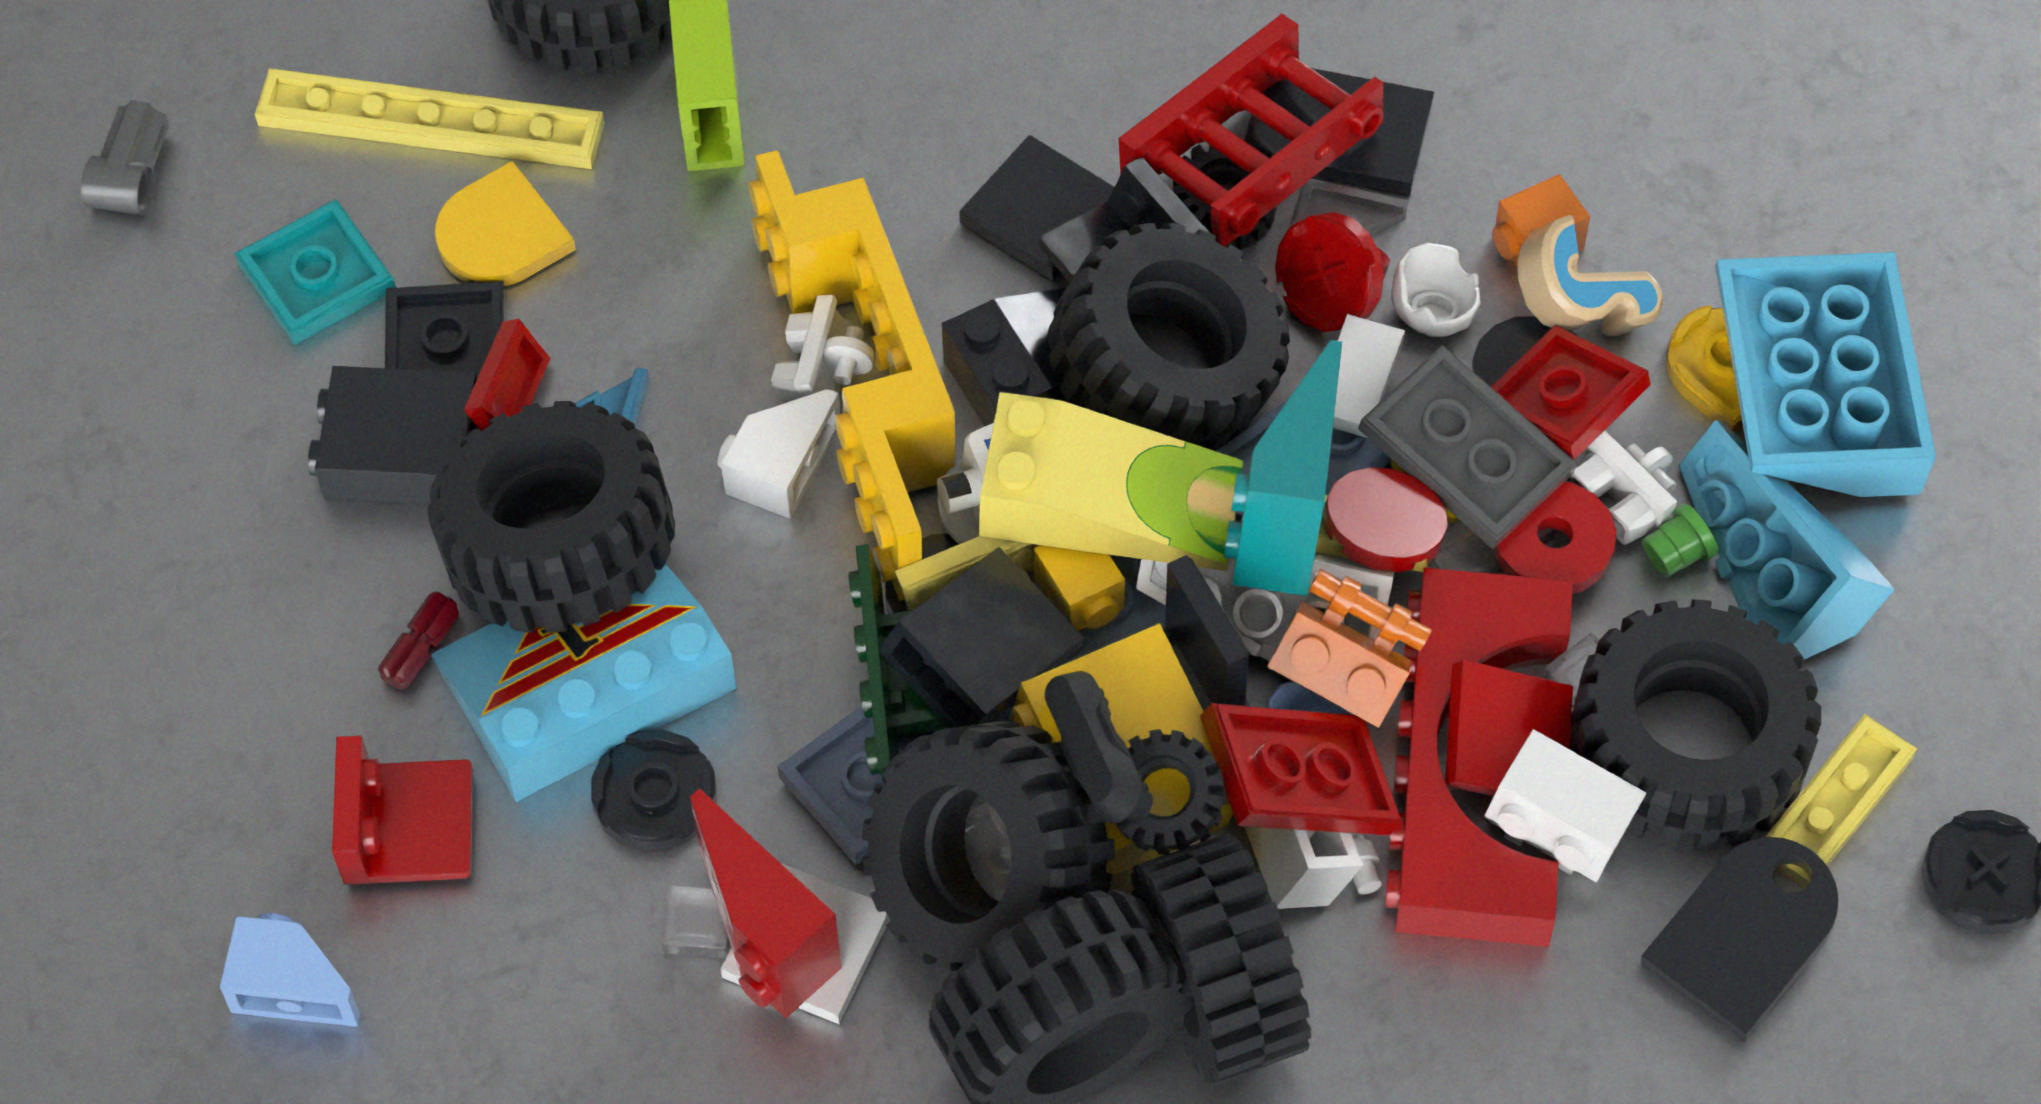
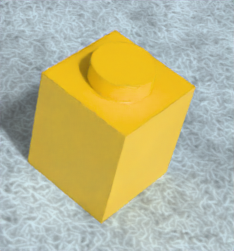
M1039 545L1034 548V579L1044 595L1056 608L1063 611L1069 617L1073 626L1078 631L1086 627L1090 629L1102 627L1112 621L1119 611L1124 609L1125 578L1110 555Z

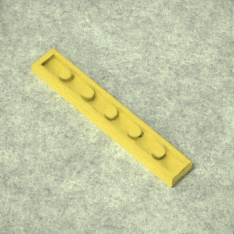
M271 68L268 70L255 111L257 124L263 127L593 170L605 124L602 111Z

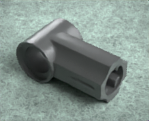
M129 100L127 105L118 107L101 155H92L85 165L81 182V197L85 206L137 215H145L148 212L155 189L154 166L169 127L165 113L154 109L147 102Z

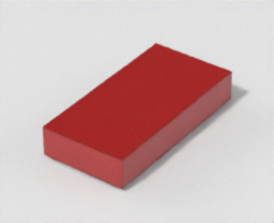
M520 319L502 322L465 405L464 411L480 431L489 427L490 419L503 413L507 417L522 412V406L531 405L551 359Z

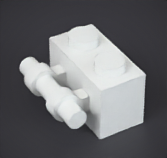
M1533 729L1500 783L1485 814V820L1503 829L1506 832L1504 838L1521 847L1523 842L1554 858L1558 861V868L1567 874L1572 875L1573 871H1577L1597 883L1642 803L1646 792Z
M1244 826L1262 876L1267 884L1271 900L1275 902L1278 909L1329 906L1352 878L1360 894L1374 892L1382 885L1376 869L1380 861L1373 842L1365 839L1363 834Z

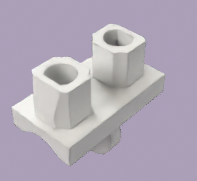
M817 295L813 312L789 315L785 329L786 342L794 353H801L799 361H780L775 365L771 383L783 401H793L826 389L839 393L840 385H849L853 375L866 374L873 367L876 355L874 350L862 341L864 331L854 326L852 322L843 318L837 312L836 305L838 301L834 295Z
M1606 431L1587 447L1585 456L1577 463L1578 465L1574 473L1567 480V482H1572L1594 493L1598 498L1606 492L1617 503L1609 511L1616 528V538L1623 545L1647 533L1650 535L1656 531V528L1668 521L1677 505V501L1670 495L1677 484L1666 474L1672 464L1673 455L1662 446L1646 454L1635 443L1625 450Z

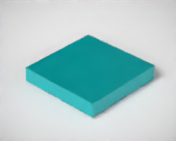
M337 199L234 253L238 266L294 346L386 296V288H396L394 278Z

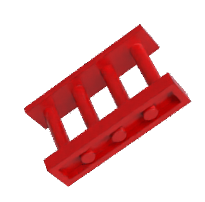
M1280 14L1118 138L1120 175L1125 165L1142 157L1158 175L1165 174L1211 207L1212 234L1216 235V242L1225 247L1239 235L1248 234L1256 226L1259 219L1358 141L1371 137L1378 130L1384 116L1383 82L1377 77H1373L1352 95L1348 94L1299 60V24L1284 14ZM1287 79L1331 111L1310 127L1262 93L1277 81ZM1246 110L1285 137L1290 143L1269 159L1221 124L1237 112ZM1206 142L1250 174L1228 191L1180 156L1197 143Z

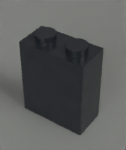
M332 366L329 389H320L317 401V418L319 424H322L320 440L311 441L308 453L310 476H317L324 500L430 505V489L436 475L441 474L440 467L451 450L458 452L461 449L460 443L465 436L474 429L479 431V428L464 411L477 380L476 373Z
M998 547L899 620L878 652L950 729L991 723L1014 705L1022 682L1064 665L1084 637L1073 626L1069 617L1063 611L1056 608L1030 580L1027 572L1020 565L1014 563Z

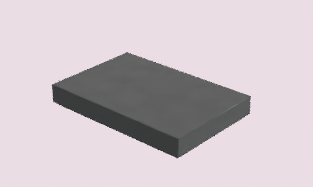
M1443 345L1361 419L1358 430L1404 471L1432 489L1442 504L1492 549L1497 547L1574 473L1578 465Z

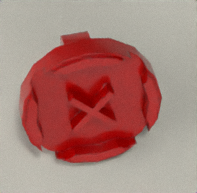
M1337 212L1311 215L1288 228L1278 245L1275 272L1277 282L1283 281V287L1287 296L1282 298L1289 311L1304 325L1322 332L1342 329L1347 314L1363 319L1368 318L1381 299L1383 282L1390 265V258L1376 246L1370 233L1355 219Z

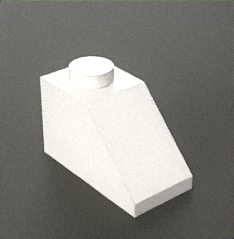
M826 389L748 415L737 435L730 434L727 436L718 455L717 466L722 469L725 494L791 519L837 434L835 415L841 414L839 393Z

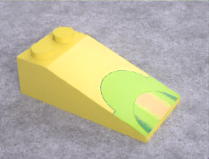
M1000 392L980 493L979 536L1170 563L1187 555L1189 558H1192L1197 567L1227 571L1229 558H1223L1229 520L1235 521L1236 511H1231L1236 474L1242 473L1243 460L1065 401Z

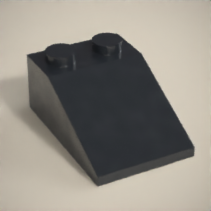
M1066 288L994 298L942 323L943 361L984 426L994 423L1000 392L1065 400V396L1060 389L1064 379L1063 377H1055L1049 359L1053 349L1050 348L1048 343L1049 325L1054 319L1053 311Z

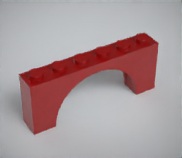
M1424 567L1420 591H1408L1406 609L1412 611L1410 618L1432 629L1421 651L1405 644L1403 656L1411 660L1410 673L1405 682H1413L1412 700L1400 699L1397 737H1408L1409 744L1408 756L1396 755L1393 793L1405 794L1404 813L1398 812L1402 825L1389 836V850L1401 851L1399 870L1388 869L1385 891V908L1396 909L1395 932L1549 947L1556 918L1558 861L1536 858L1508 848L1484 833L1465 815L1452 797L1444 781L1439 765L1437 738L1444 722L1449 716L1452 665L1467 660L1505 670L1532 665H1564L1570 638L1573 581Z

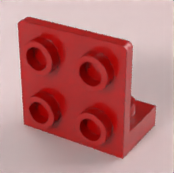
M362 735L336 737L332 854L343 884L469 878L472 865L473 766L471 761L461 759L379 763L378 758L369 759Z

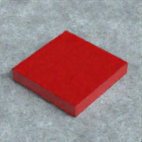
M1555 325L1499 378L1491 388L1569 457L1575 460L1651 383L1648 370Z
M1461 660L1452 665L1445 772L1446 785L1494 796L1533 729L1570 750L1573 685L1467 660Z

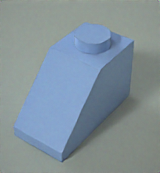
M262 913L257 918L236 916L220 984V989L231 1013L358 1027L360 1012L351 989L300 923L276 913Z

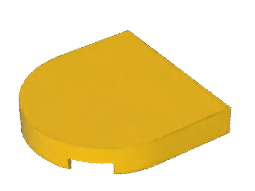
M513 161L456 192L442 207L435 225V238L442 262L454 276L468 283L471 280L477 282L503 281L504 286L513 285L576 250L574 238Z
M1710 305L1699 307L1684 316L1672 332L1666 354L1667 372L1675 389L1688 402L1713 422L1719 420L1735 432L1743 423L1723 308H1712Z

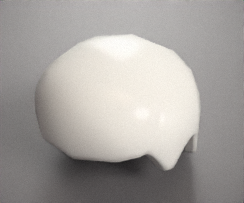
M1424 243L1409 248L1398 262L1392 283L1391 300L1396 313L1412 329L1428 337H1446L1468 328L1479 312L1481 306L1480 290L1478 287L1479 277L1476 273L1468 274L1460 266L1457 249L1451 246Z

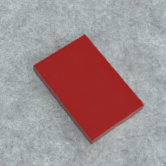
M1212 703L1200 715L1215 761L1222 772L1225 781L1223 783L1237 826L1390 836L1402 825L1364 719L1356 715Z

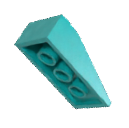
M1330 340L1254 447L1249 475L1236 474L1231 511L1243 512L1241 522L1229 520L1223 557L1236 559L1232 585L1302 596L1308 595L1325 502L1342 341Z

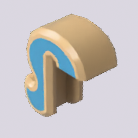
M1571 215L1556 219L1532 231L1520 248L1517 261L1519 284L1526 306L1543 325L1551 328L1556 325L1568 331L1579 329L1602 319V333L1607 336H1618L1647 325L1660 315L1663 306V292L1658 282L1648 271L1578 273L1577 262L1579 254L1574 219Z

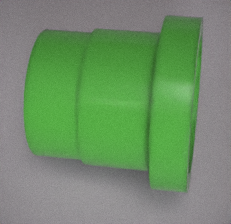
M1683 503L1675 508L1672 512L1673 518L1642 539V545L1647 556L1656 569L1666 578L1680 569H1685L1700 558L1708 561L1719 553L1718 545L1710 529L1701 516L1687 503Z

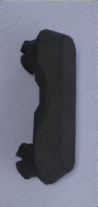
M1084 671L1055 676L1047 684L1044 697L1061 734L1060 747L1073 775L1086 790L1097 813L1103 820L1110 823H1119L1125 819L1133 823L1141 821L1151 810L1153 796L1149 793L1147 783L1141 781L1140 774L1125 742L1117 734L1110 719L1111 712L1108 708L1109 702L1104 697L1103 689L1099 688L1091 674Z

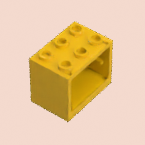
M1160 623L1022 682L1012 707L1011 722H1018L1022 727L1036 726L1049 732L1053 737L1052 743L1060 742L1061 734L1045 701L1046 686L1055 676L1084 671L1091 674L1099 688L1103 689L1104 697L1109 702L1108 708L1111 712L1110 719L1127 748L1131 746L1128 740L1137 735L1142 740L1150 737L1149 731L1160 729L1166 735H1171V731L1176 730L1183 732L1185 737L1190 740L1193 737L1197 739L1214 758L1200 717L1204 711ZM1169 768L1159 769L1145 779L1144 783H1147L1149 793L1153 796L1150 813L1157 816H1171L1178 813L1187 804L1190 796V784L1186 776L1181 772ZM1228 796L1226 798V805H1222L1221 808L1223 818L1219 826L1213 825L1208 831L1209 833L1226 827L1229 823L1233 811ZM1105 822L1107 838L1114 839L1115 858L1107 861V873L1115 876L1133 868L1135 865L1160 856L1156 850L1148 849L1147 852L1138 848L1133 841L1127 840L1115 823Z

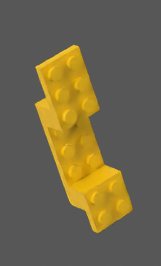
M775 150L756 155L757 180L748 183L752 205L757 217L751 218V224L759 251L769 250L773 262L768 263V272L776 297L786 295L792 314L813 312L817 295H834L838 301L836 306L854 301L860 323L862 325L870 323L875 336L870 337V343L876 355V366L879 371L888 369L890 376L842 388L843 413L835 415V425L842 448L837 449L836 452L840 472L845 484L855 483L860 497L854 499L861 529L863 533L873 531L878 546L873 547L872 551L881 574V582L884 583L892 580L899 601L904 598L895 571L922 560L921 527L908 492L937 485V479L944 477L951 468L955 467V411L864 177L795 195L779 151Z

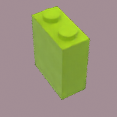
M669 0L677 99L687 170L689 172L745 166L728 0Z

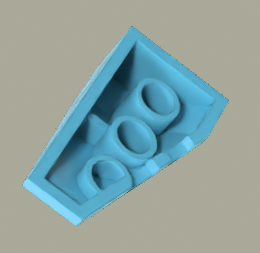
M1715 420L1679 464L1694 508L1710 529L1718 545L1720 558L1715 560L1720 577L1729 581L1738 608L1747 611L1745 619L1757 625L1763 619L1778 629L1777 641L1782 646L1787 642L1793 643L1804 657L1803 660L1856 636L1895 590L1861 550L1785 479L1751 472L1746 443L1723 422Z

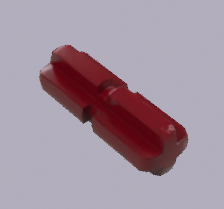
M434 591L426 597L407 625L410 632L401 633L379 664L378 671L383 681L399 690H404L411 685L431 656L427 651L429 647L436 648L459 616L457 603L452 598L438 591Z

